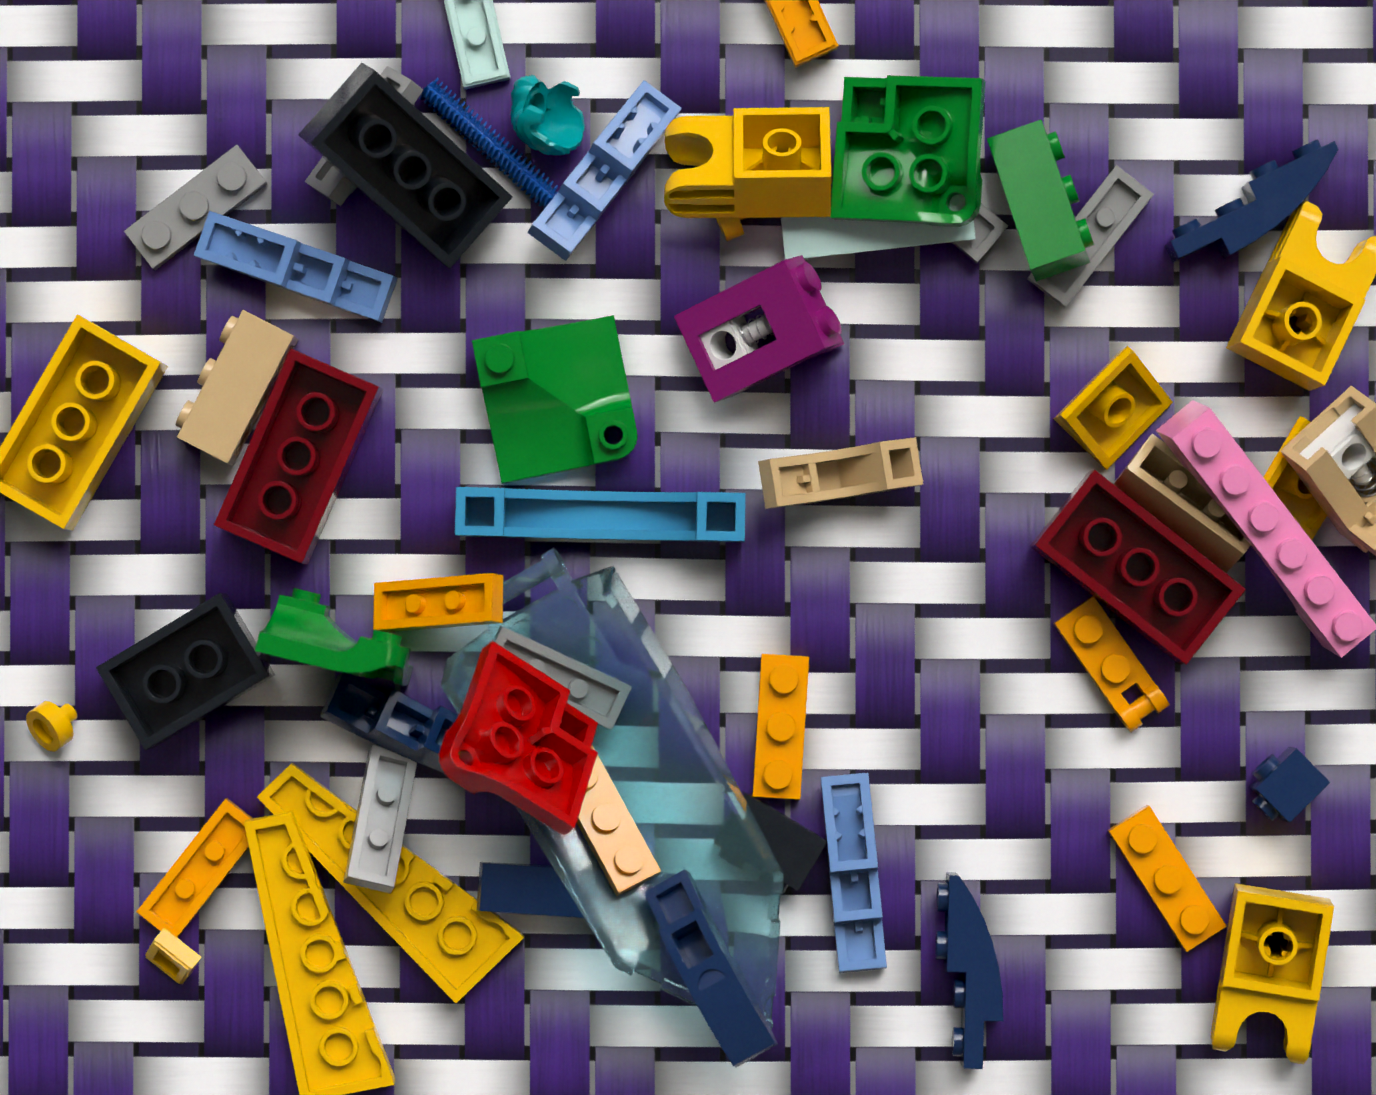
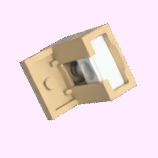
M1350 386L1286 444L1280 452L1338 532L1364 553L1369 550L1376 556V403L1353 386Z

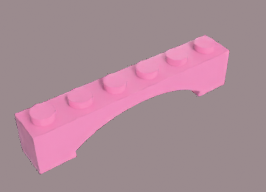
M1192 400L1156 430L1183 467L1187 468L1250 543L1293 603L1296 613L1324 648L1342 658L1376 630L1375 622L1210 407Z

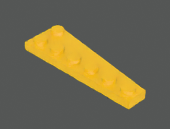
M291 763L257 796L273 815L289 811L294 812L308 851L455 1003L468 993L525 937L518 929L495 912L478 911L476 898L403 844L395 886L391 893L343 883L357 810L294 763Z
M289 811L246 820L244 825L299 1095H345L394 1085L395 1077L294 812Z

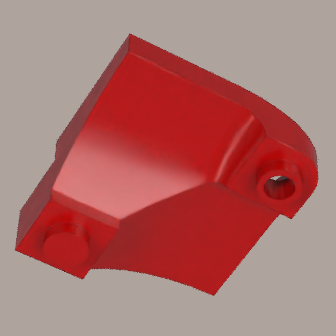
M491 641L482 648L461 712L453 725L446 731L439 752V762L446 776L473 794L490 792L499 795L564 836L576 826L598 754L597 751L591 748L598 722L567 703L571 690L499 644Z

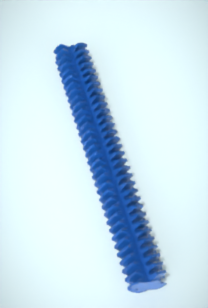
M438 77L426 86L419 99H425V104L430 103L428 107H434V112L439 111L437 115H443L442 119H447V124L452 123L450 127H456L455 131H460L459 135H465L464 139H469L468 143L474 142L473 147H478L477 151H482V155L487 154L486 159H491V163L496 162L495 167L501 166L499 171L505 170L503 174H509L508 179L514 178L512 182H518L516 186H522V191L527 190L525 194H531V199L536 198L534 202H540L538 206H544V210L558 193L556 191L558 185L552 188L553 180L548 184L549 177L544 180L542 179L545 175L544 172L540 176L538 175L540 169L534 172L536 165L531 168L529 167L532 161L525 164L527 157L521 160L520 158L523 153L517 156L518 149L512 152L514 145L508 148L509 141L503 144L505 137L499 140L500 133L494 136L496 129L490 132L491 125L485 128L487 121L481 124L482 117L477 121L476 118L479 114L477 113L472 116L474 109L467 112L470 106L468 105L464 109L465 101L459 104L460 97L455 101L454 98L457 94L455 93L451 97V89L446 93L445 91L448 86L446 85L442 89L443 82L437 85Z

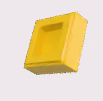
M163 928L156 936L145 954L150 962L178 984L185 982L202 958L166 928Z

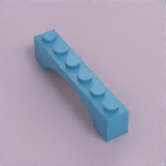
M456 487L455 535L458 537L744 543L746 493L612 492Z

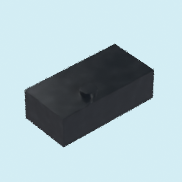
M363 63L355 69L298 134L426 251L449 269L513 198L510 193L378 72Z

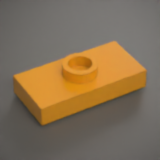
M764 0L795 68L838 49L839 45L818 0Z

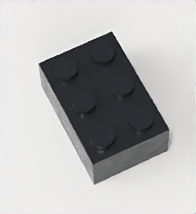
M227 593L215 595L96 667L145 750L157 747L275 676L263 653L255 651L257 643Z

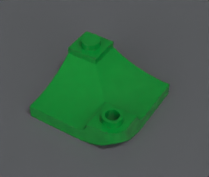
M887 75V78L844 77L841 122H837L830 218L834 220L919 223L947 227H961L972 222L978 215L981 207L983 180L980 172L986 81L983 78ZM955 195H963L965 198V205L959 211H952L950 208V201Z
M614 315L472 340L502 484L620 460L634 450L638 434ZM616 426L622 430L623 438L619 443L609 444L606 442L604 433L609 427Z
M293 588L292 596L279 595L278 603L266 627L259 632L255 648L257 652L371 679L379 677L394 681L395 684L402 686L409 685L413 666L408 665L411 648L400 646L402 636L374 629L372 638L361 636L356 641L328 616L331 606L319 604L321 594Z

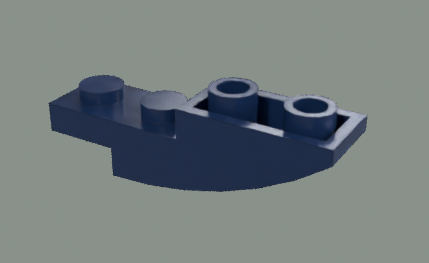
M1318 139L1292 151L1295 160L1281 167H1278L1276 161L1273 160L1249 172L1252 181L1242 187L1248 204L1244 205L1241 198H1238L1217 208L1215 212L1218 218L1201 226L1197 218L1172 230L1175 239L1165 245L1172 263L1213 243H1216L1223 259L1247 247L1276 227L1302 203L1326 173L1339 150L1335 141L1321 147Z
M684 869L643 892L661 928L658 932L677 970L732 1065L736 1068L778 1045L737 960L730 955L691 873Z
M946 872V883L937 884V912H945V931H936L935 957L936 960H944V969L947 972H962V979H954L953 1007L962 1008L961 1027H953L952 1056H960V1064L964 1069H983L984 1021H1003V993L1000 971L990 933L972 894L956 872Z

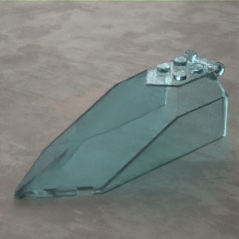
M553 548L541 555L542 560L503 582V604L550 577L556 584L557 589L504 618L503 623L486 624L488 629L447 659L441 687L459 715L481 650L493 641L500 625L632 686L613 729L610 730L598 724L592 745L598 752L600 760L661 870L660 874L616 896L577 823L573 830L563 836L517 806L515 807L614 967L631 976L633 972H636L660 983L661 990L697 1006L658 932L661 928L643 893L684 869L689 871L730 955L737 960L770 1029H772L773 996H775L780 935V893L783 892L784 873L686 685L614 566L572 579L561 556Z

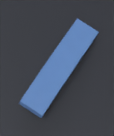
M643 80L594 141L588 153L563 182L558 193L533 222L527 233L566 261L665 133L667 125L677 117L682 108Z
M212 211L208 213L193 255L380 323L383 322L398 279L393 275L349 261L344 257L311 247L295 239Z
M858 773L821 777L839 973L886 969L883 916L869 774Z

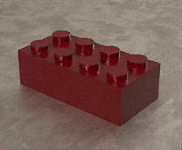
M290 348L214 526L308 565L383 389Z
M1095 469L1085 475L1030 545L1031 548L1180 665H1187L1246 590Z

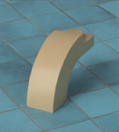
M916 437L758 461L765 509L830 501L923 485Z

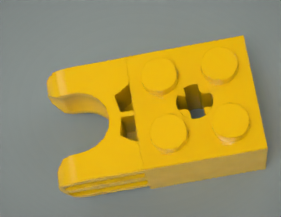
M829 107L734 108V116H683L673 119L665 129V148L672 160L683 165L698 166L675 171L667 180L664 188V203L673 215L682 218L830 217L831 149Z
M1305 200L1291 213L1226 348L1311 391L1325 386L1366 301L1364 298L1376 275V236L1359 242L1343 264L1328 261L1321 255L1316 241L1317 230L1323 214L1318 206ZM1294 315L1297 317L1296 326L1302 329L1297 333L1291 329L1289 324V318Z
M1234 884L1210 1038L1213 1050L1226 1052L1233 1048L1242 1022L1249 1015L1256 1012H1268L1275 1014L1284 1023V1051L1291 1063L1304 1064L1308 1060L1334 912V905L1329 898ZM1273 932H1281L1284 939L1289 940L1287 946H1279L1278 952H1272L1268 942L1265 941L1268 935L1272 936Z

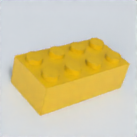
M77 314L0 446V493L62 529L73 531L168 366Z

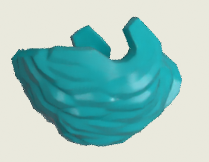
M535 75L517 79L511 92V123L518 138L527 144L528 147L539 150L546 155L569 154L571 150H575L580 146L583 140V132L585 131L584 117L582 111L574 106L572 102V96L580 95L579 88L564 81L548 89Z

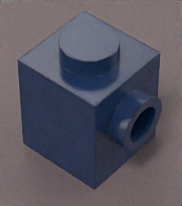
M1288 747L1278 758L1271 754L1257 766L1252 773L1257 779L1249 788L1257 795L1252 801L1253 804L1269 820L1273 822L1279 817L1282 821L1290 823L1331 782L1297 748Z

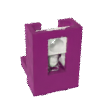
M803 255L785 259L674 316L714 403L733 397L812 357L830 352L844 345L840 335L842 332L840 321L834 311L826 305L820 292L822 288L820 278L814 268L803 258ZM760 308L763 309L764 316L757 315L756 320L750 319L748 323L746 322L744 316ZM727 332L736 341V351L734 354L728 350L725 344ZM767 335H775L777 340L758 348L759 339L766 340Z

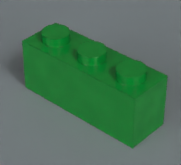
M1038 120L987 138L1035 281L1037 282L1090 263L1086 248L1094 246V242L1086 219L1076 221L1071 204L1080 202L1071 174L1064 177L1061 176L1057 161L1064 159L1065 156L1056 131L1047 134L1042 120Z

